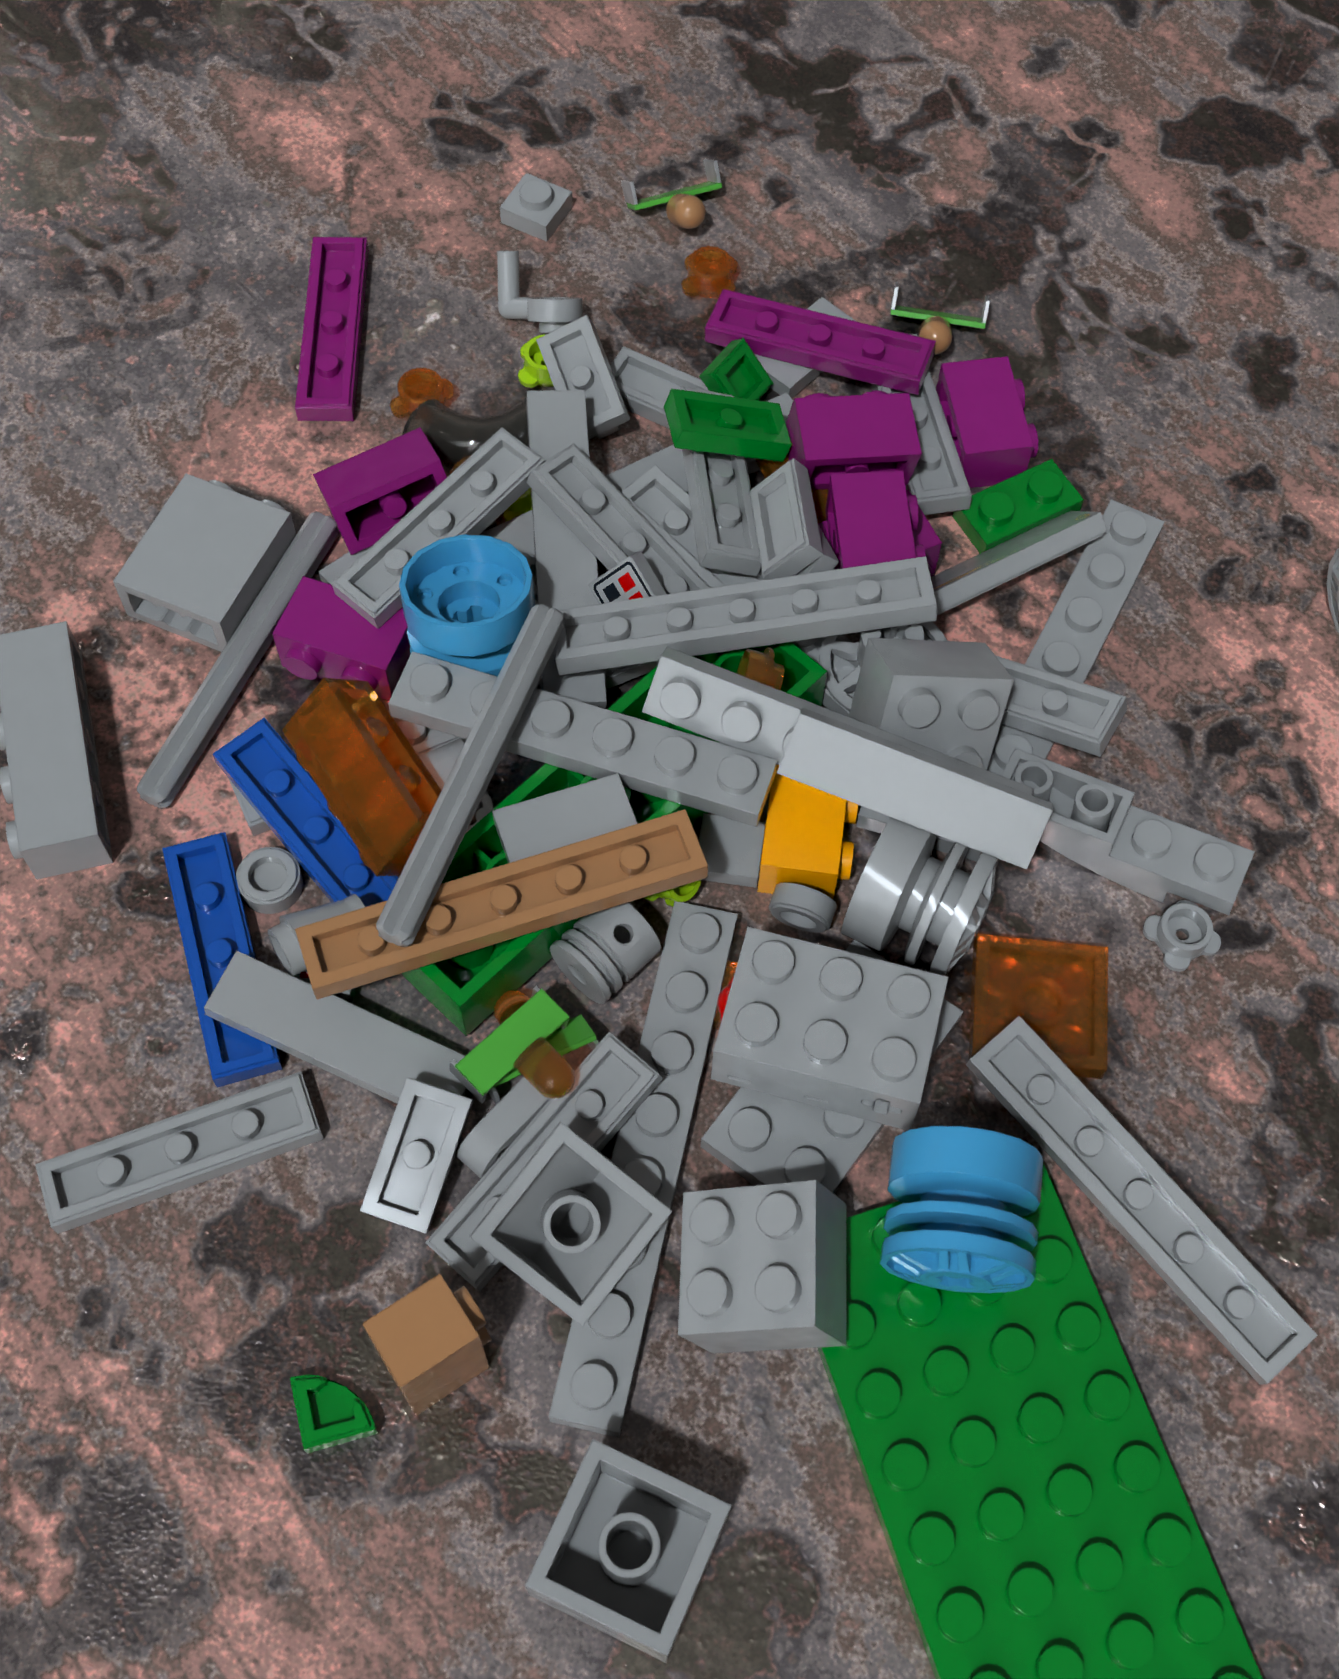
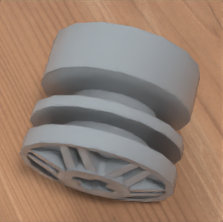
M890 817L858 881L842 924L841 934L882 952L900 928L910 933L904 962L914 967L929 941L938 946L929 972L947 976L950 969L969 951L995 893V873L999 859L981 853L972 873H966L960 869L969 847L955 843L941 862L931 857L936 834Z

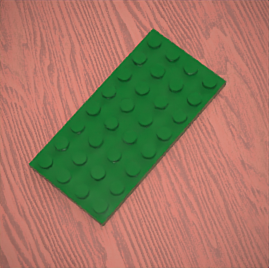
M1044 1163L1040 1205L1034 1213L1022 1217L1031 1222L1038 1231V1243L1030 1251L1036 1260L1035 1280L1030 1287L1017 1291L1001 1293L954 1292L909 1282L888 1273L880 1265L883 1241L886 1237L890 1236L883 1229L884 1218L888 1209L902 1204L900 1201L846 1218V1346L818 1347L817 1349L935 1679H1263Z

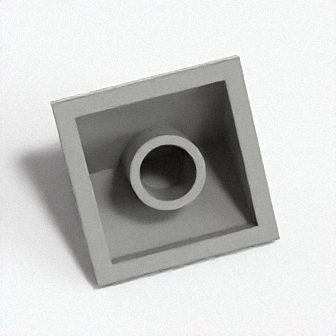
M560 1121L470 1234V1238L583 1327L673 1211L604 1154Z

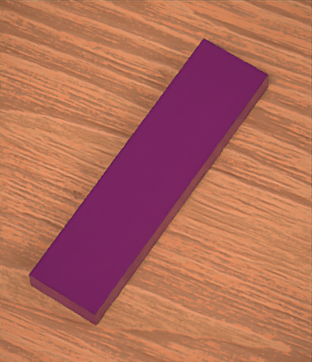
M313 237L295 402L298 421H354L369 257L367 237Z
M726 289L722 290L705 326V342L726 347L731 341L744 338L756 355L918 395L933 359L936 344L934 340Z

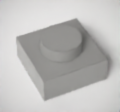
M525 173L500 206L501 223L547 242L573 207L572 191Z

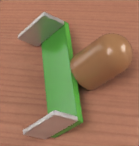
M703 159L708 182L637 200L634 182L622 180L621 184L627 207L639 210L668 202L666 214L672 224L686 229L696 228L704 221L706 209L703 202L693 195L722 188L718 163L716 160Z
M899 282L895 283L890 315L925 320L920 326L919 337L936 341L934 355L941 354L949 348L952 342V328L950 324L985 329L990 304L989 296L985 295L982 317L978 318L896 305Z

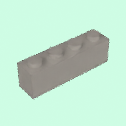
M67 621L1 634L0 749L1 751L6 750L8 766L0 767V785L6 802L13 804L15 820L6 822V836L14 859L23 858L37 880L113 863L83 658Z

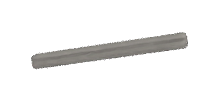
M315 511L306 518L138 783L137 791L140 794V798L148 804L160 809H165L171 805L273 641L272 633L302 577L312 578L337 538L338 529L332 517Z
M537 604L531 608L376 923L378 934L383 940L401 947H408L413 943L564 629L563 614L558 609L549 608L543 604Z

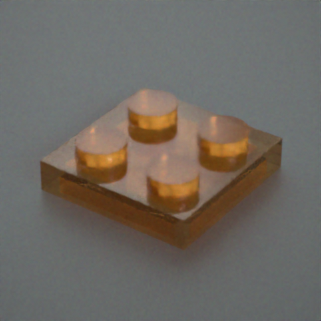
M977 933L973 943L969 1059L1020 1016L1076 1077L1102 1079L1107 1071L1108 947Z

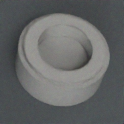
M264 847L251 852L241 861L236 872V880L243 901L252 910L263 914L279 913L293 906L301 896L304 886L302 872L295 857L288 851L277 847Z
M784 882L776 885L768 909L773 917L790 927L807 932L821 933L830 928L837 904L829 896L816 889L796 883Z

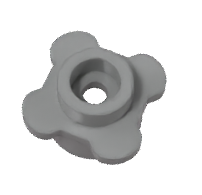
M1178 901L1175 905L1169 907L1163 916L1151 915L1143 924L1144 936L1157 944L1164 954V965L1173 971H1185L1192 960L1201 955L1213 956L1221 946V938L1217 932L1213 931L1211 918L1192 901ZM1176 932H1184L1187 935V939L1180 940L1176 936Z

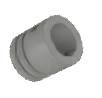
M629 903L581 917L574 923L573 929H568L562 934L561 940H556L550 946L551 955L563 974L580 992L598 1004H605L610 999L611 993H616L620 990L623 982H628L661 949L659 938L653 928Z

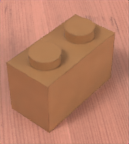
M441 1274L433 1277L362 1323L379 1356L415 1416L490 1368L483 1346L492 1341L485 1328L487 1322L465 1286L452 1293Z

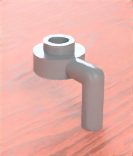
M497 251L498 311L502 317L539 322L540 333H550L583 317V298L520 297L519 251Z

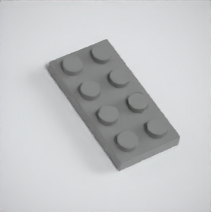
M853 940L845 950L887 961L856 940ZM943 999L930 1062L958 1025L964 1012L946 999ZM740 1087L701 1138L700 1147L754 1186L817 1180L835 1194L885 1124Z

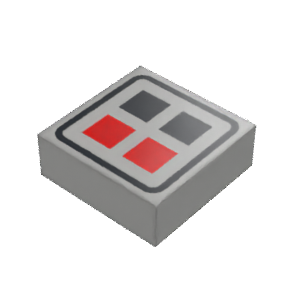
M642 551L630 555L588 584L599 604L667 594Z

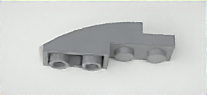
M1014 748L1001 776L1033 788L1032 796L1053 803V812L1040 839L1042 843L1096 874L1161 903L1164 902L1167 892L1223 914H1230L1255 851L1132 806L1135 792Z

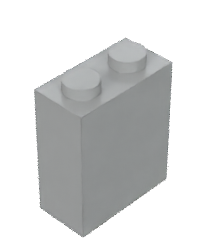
M186 473L113 580L126 614L222 652L296 536L291 513L273 501L265 499L258 501L235 492L223 482L217 480H210L208 482Z

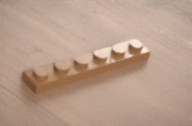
M684 809L442 883L413 943L408 947L389 943L378 934L376 923L387 901L295 928L310 983L316 1000L705 879L708 877V864L687 811Z

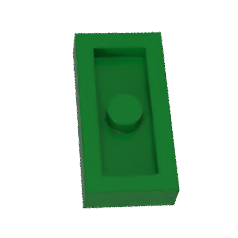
M671 389L664 404L674 448L783 462L792 445L779 403Z
M1050 459L973 494L970 509L953 511L952 517L978 552L983 553L1069 511H1080L1084 499L1053 459Z

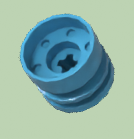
M463 534L433 542L417 551L403 567L399 583L403 613L408 627L407 637L410 644V655L413 651L497 677L531 608L535 606L533 574L527 558L512 544L491 536Z
M964 1126L923 1127L910 1129L895 1136L891 1150L887 1190L902 1204L888 1209L885 1215L883 1229L890 1236L886 1237L883 1241L880 1265L888 1273L906 1281L954 1292L1001 1293L1030 1287L1035 1280L1036 1260L1030 1251L1038 1243V1231L1031 1222L1022 1217L1034 1213L1040 1205L1043 1157L1038 1149L1016 1137L996 1131Z

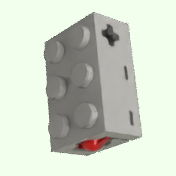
M747 927L735 974L729 984L722 989L717 999L721 1024L713 1050L711 1079L888 1126L910 1130L921 1103L948 977Z

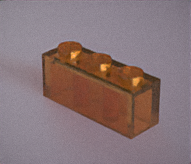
M323 678L285 725L282 732L295 750L299 764L310 773L326 798L330 812L341 821L357 846L359 856L364 864L373 871L375 876H399L442 790L368 681Z

